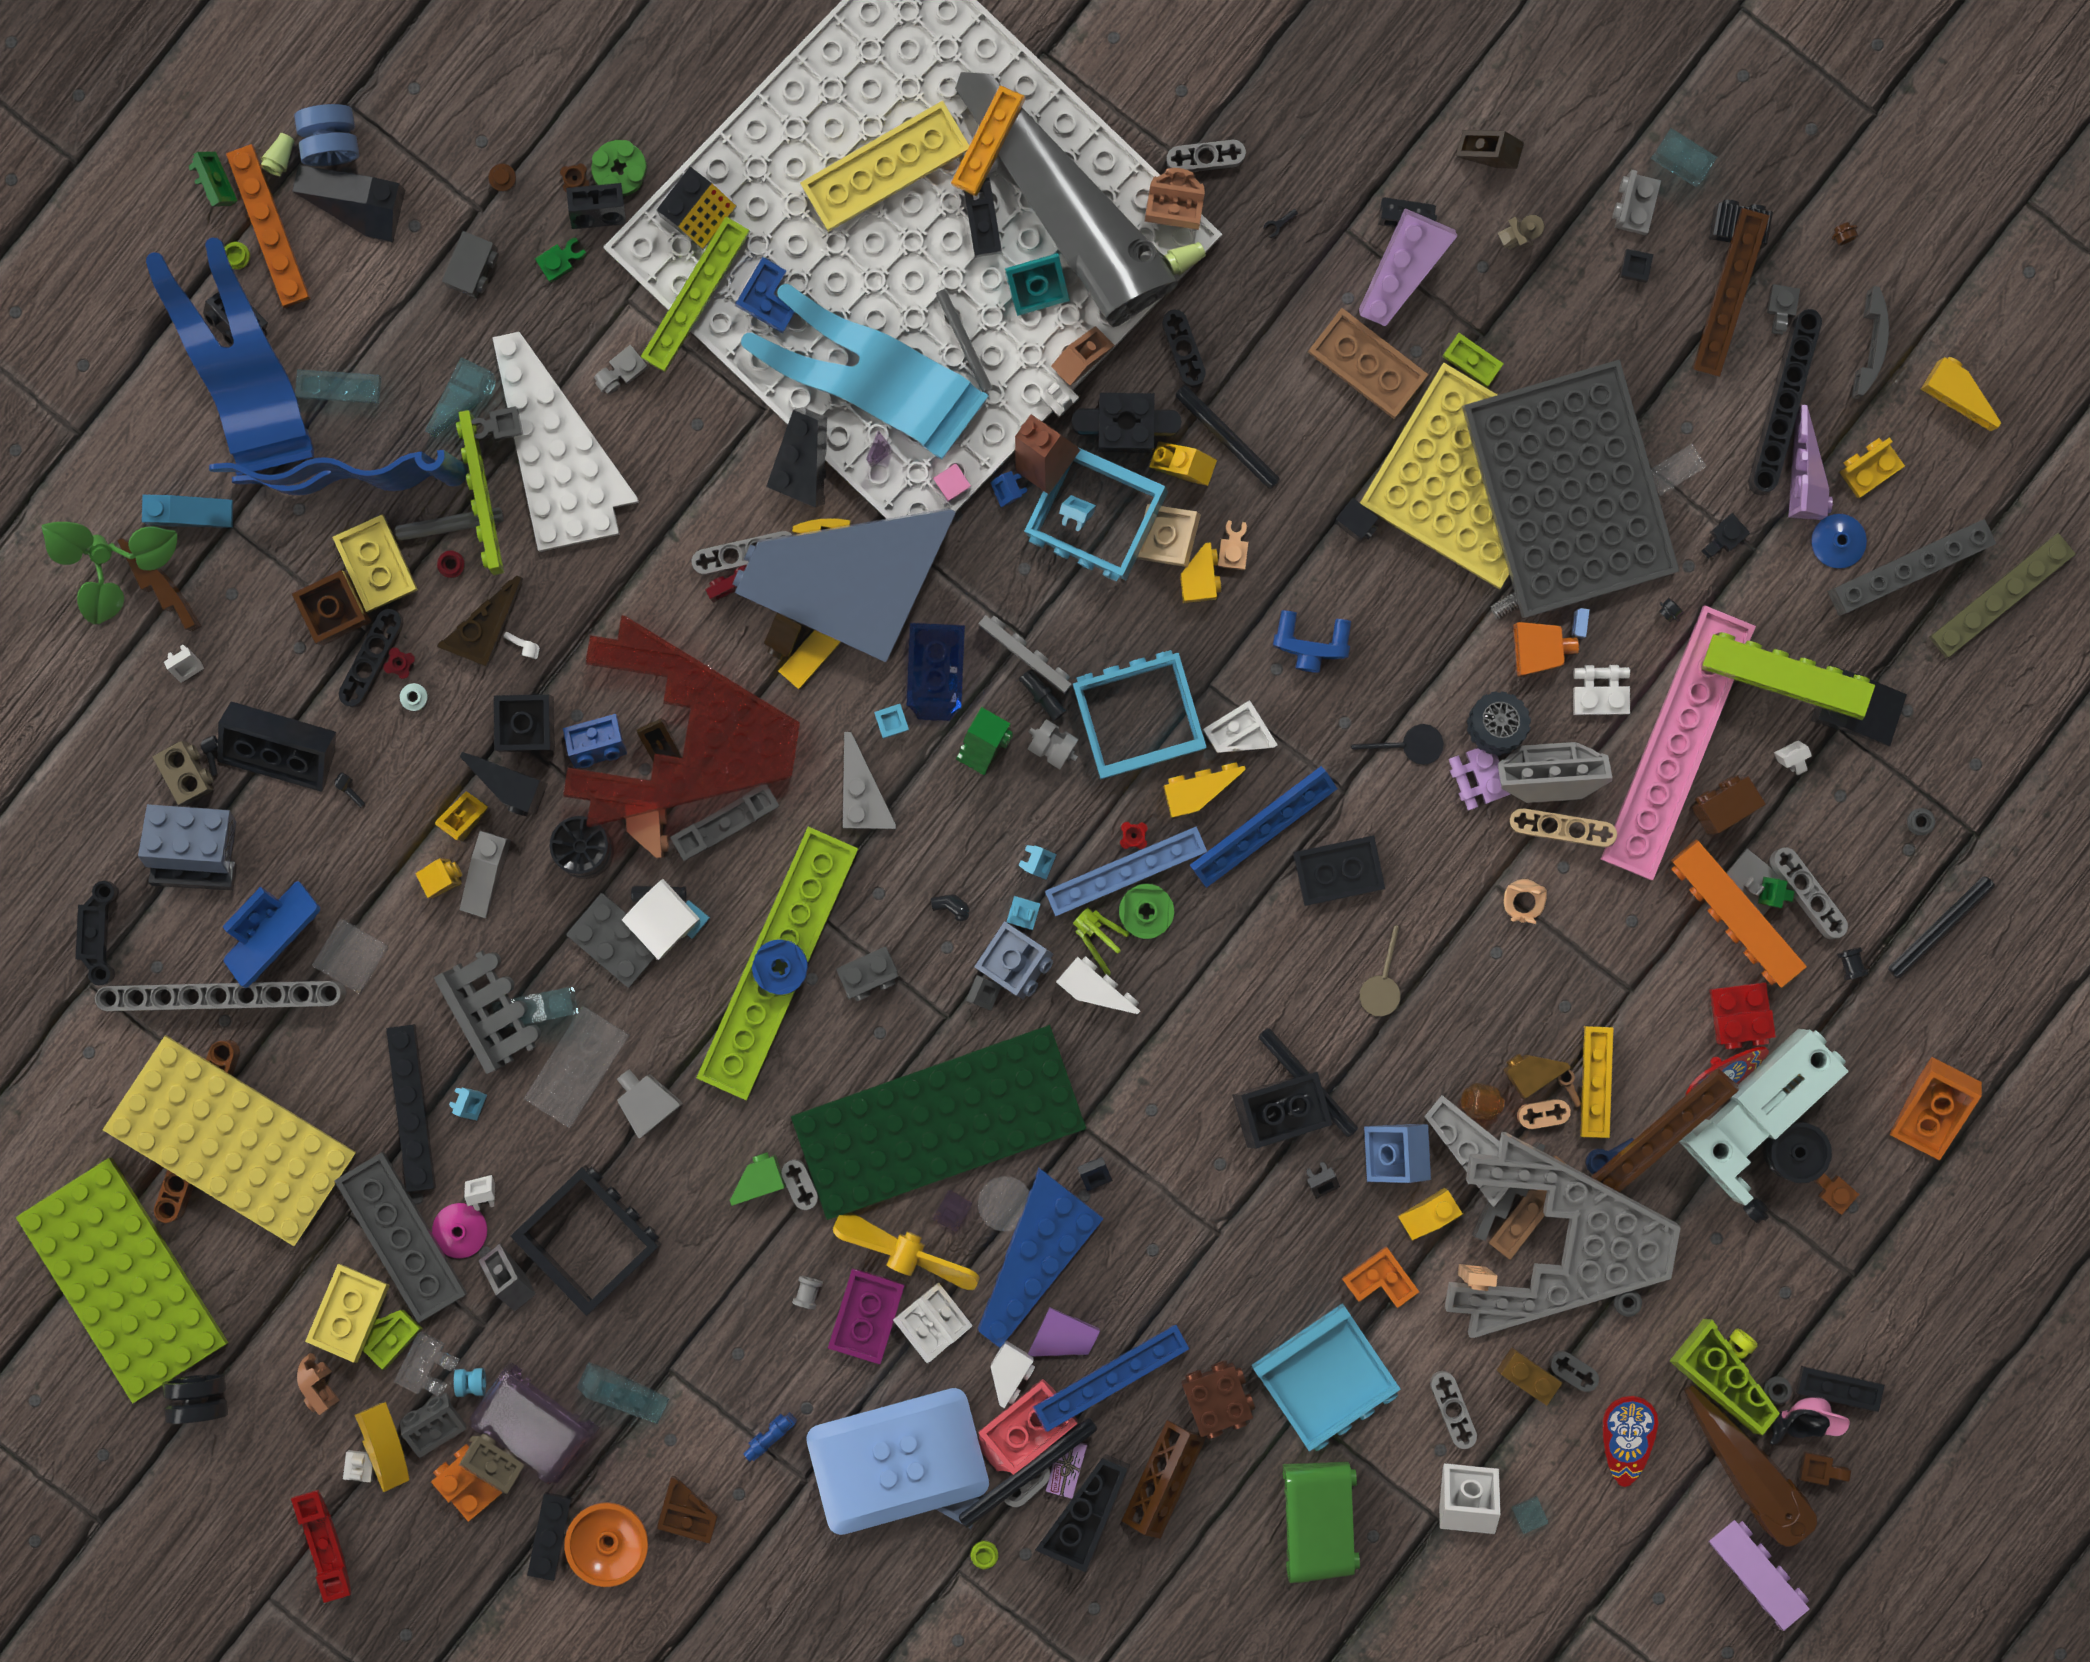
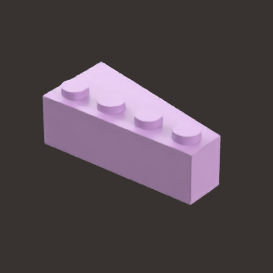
M1405 208L1360 305V316L1386 326L1456 239V231Z

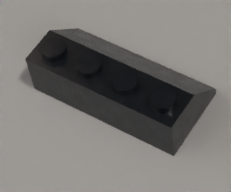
M230 702L218 722L217 762L320 792L324 790L335 753L336 731Z

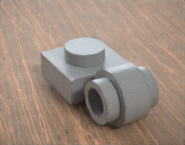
M629 345L609 361L614 370L609 371L607 368H604L594 376L595 384L602 393L606 392L610 395L620 387L621 384L618 381L621 377L628 385L649 367L634 348Z

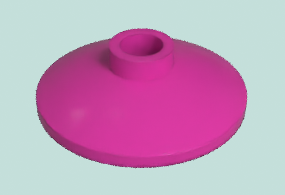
M465 1203L451 1204L442 1209L433 1222V1236L443 1253L453 1258H466L475 1254L482 1248L487 1238L486 1220L482 1213L476 1211L472 1205L468 1206ZM455 1227L462 1229L463 1234L460 1237L454 1235L453 1230Z

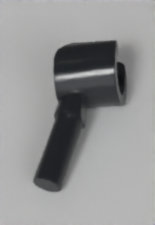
M1291 210L1277 221H1267L1263 229L1265 230L1268 226L1275 225L1277 230L1269 237H1277L1280 234V228L1298 214L1297 210Z
M213 735L201 742V749L208 758L211 776L218 775L213 751L218 750V739Z
M341 772L335 780V786L349 795L361 808L365 802L349 787L353 779Z

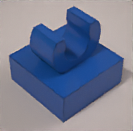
M1012 471L990 482L1000 507L1010 505L1027 492V488L1019 489L1016 483L1017 480L1022 478L1021 474L1013 475Z

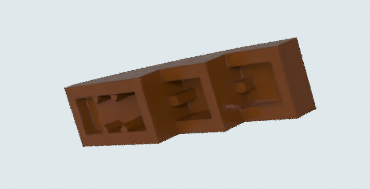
M123 538L117 540L122 550L132 553L128 546V540ZM126 558L141 590L146 592L154 590L163 610L169 612L176 610L186 630L194 631L202 627L185 597L161 568L142 570L138 567L136 558Z

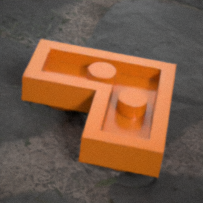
M1387 1247L1381 1249L1342 1278L1358 1302L1380 1286L1397 1308L1419 1293V1290Z

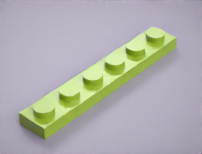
M727 216L724 218L642 353L641 358L663 372L667 371L750 234L749 229Z
M469 410L458 412L460 422H456V428L459 438L464 439L465 445L464 448H461V454L464 464L469 465L470 473L466 474V480L469 490L474 491L475 497L474 500H471V506L474 516L479 517L480 523L479 526H476V532L479 542L484 543L485 552H481L483 566L488 568L493 575L503 574V562L480 443L474 436L478 434L477 428L471 422L475 418Z

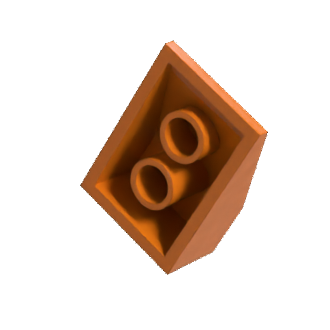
M1931 1057L1918 1077L1890 1135L1940 1161L1982 1097V1082Z

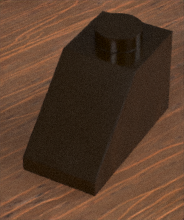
M1462 130L1456 156L1494 168L1517 169L1524 142L1506 131Z
M777 612L764 641V645L769 647L767 653L779 660H782L783 656L789 659L806 630L798 623Z

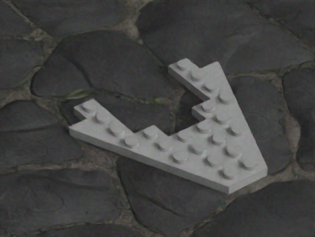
M1501 1132L1498 1156L1470 1154L1466 1175L1468 1184L1547 1190L1543 1209L1545 1217L1569 1218L1561 1265L1534 1263L1530 1288L1489 1286L1488 1291L1471 1289L1472 1286H1468V1283L1449 1282L1445 1309L1447 1312L1471 1314L1468 1328L1470 1338L1479 1337L1671 1279L1681 1229L1678 1223L1507 1132Z

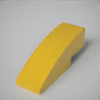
M386 1402L379 1403L355 1414L365 1439L362 1441L383 1492L409 1481L403 1450Z

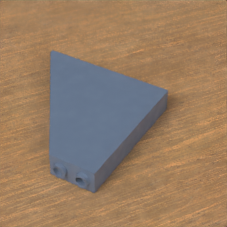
M947 508L759 540L756 546L750 544L744 560L748 561L744 571L738 570L732 585L737 586L736 594L886 662L956 512Z

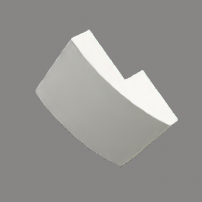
M664 879L660 880L622 919L658 960L663 958L678 940L685 937L700 920Z
M940 1283L934 1285L893 1319L926 1363L932 1361L946 1347L955 1342L972 1327V1324Z

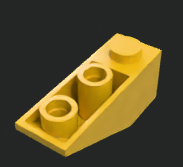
M1236 762L1221 766V772L1211 773V769L1195 772L1196 778L1185 780L1184 775L1169 778V784L1163 787L1171 818L1198 812L1246 770L1245 766L1238 767Z

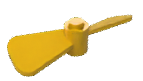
M850 1212L839 1215L834 1224L833 1232L839 1239L890 1255L886 1265L902 1274L912 1276L916 1265L966 1290H974L980 1280L979 1275L971 1269L922 1252L925 1246L921 1243L922 1238L907 1231L906 1235L900 1234L897 1239Z

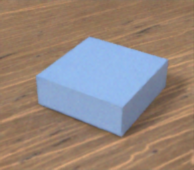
M1580 608L1574 612L1572 637H1577L1578 639L1586 637L1590 609Z

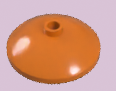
M597 1503L582 1510L569 1525L564 1543L565 1555L571 1569L585 1582L600 1587L617 1586L630 1580L642 1567L648 1552L647 1532L640 1518L629 1508L616 1503ZM608 1536L613 1538L614 1544H605L604 1538Z

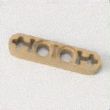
M1517 809L1510 817L1512 829L1516 833L1602 848L1612 846L1617 839L1616 828L1608 822L1530 809ZM1521 814H1526L1527 820L1535 821L1534 815L1540 816L1537 823L1538 832L1532 831L1534 825L1526 824L1524 829H1520L1518 823L1514 822L1515 818H1520ZM1552 818L1557 821L1558 828L1554 833L1548 834L1543 831L1542 822L1545 819ZM1573 823H1581L1585 827V834L1582 837L1574 838L1570 835L1569 828ZM1589 824L1595 825L1593 831L1602 832L1603 827L1609 828L1608 832L1613 834V837L1607 838L1606 842H1601L1600 836L1592 835L1593 841L1586 840L1590 832Z

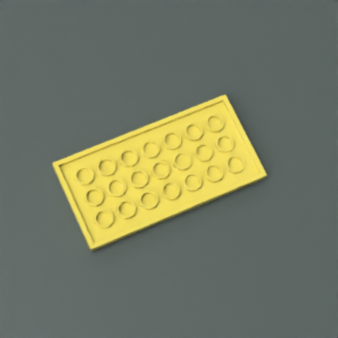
M167 1035L163 1037L103 1128V1131L293 1246L296 1245L336 1184L334 1180L342 1175L356 1153Z

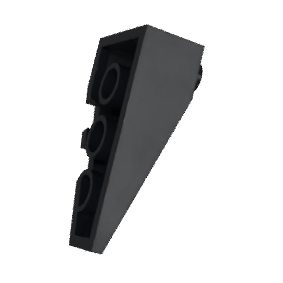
M298 165L292 190L293 193L366 237L391 243L394 242L406 191L400 183L370 176Z

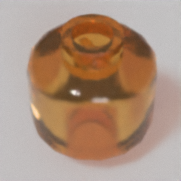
M1474 1083L1463 1091L1461 1107L1470 1118L1491 1121L1498 1113L1502 1112L1504 1099L1501 1097L1497 1087Z

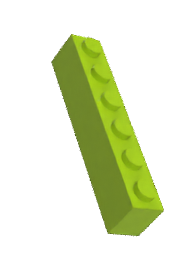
M1720 632L1719 636L1713 634L1702 670L1863 720L1875 688L1874 684L1869 683V678L1861 675H1854L1853 678L1842 675L1843 670L1831 666L1823 669L1815 666V661L1806 658H1800L1799 661L1788 658L1789 654L1787 652L1777 649L1769 652L1763 650L1762 645L1756 642L1746 641L1743 644L1735 641L1736 637L1727 633Z

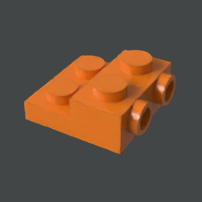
M465 1444L454 1454L457 1459L452 1464L448 1465L444 1462L433 1472L436 1477L431 1483L448 1503L451 1501L469 1522L502 1492L459 1466L469 1448L468 1444Z

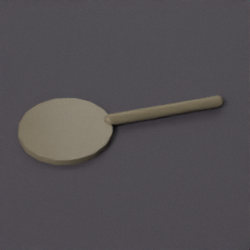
M1395 925L1382 976L1369 978L1360 989L1359 999L1362 1007L1374 1016L1391 1014L1400 1002L1398 985L1387 977L1399 931L1398 925Z

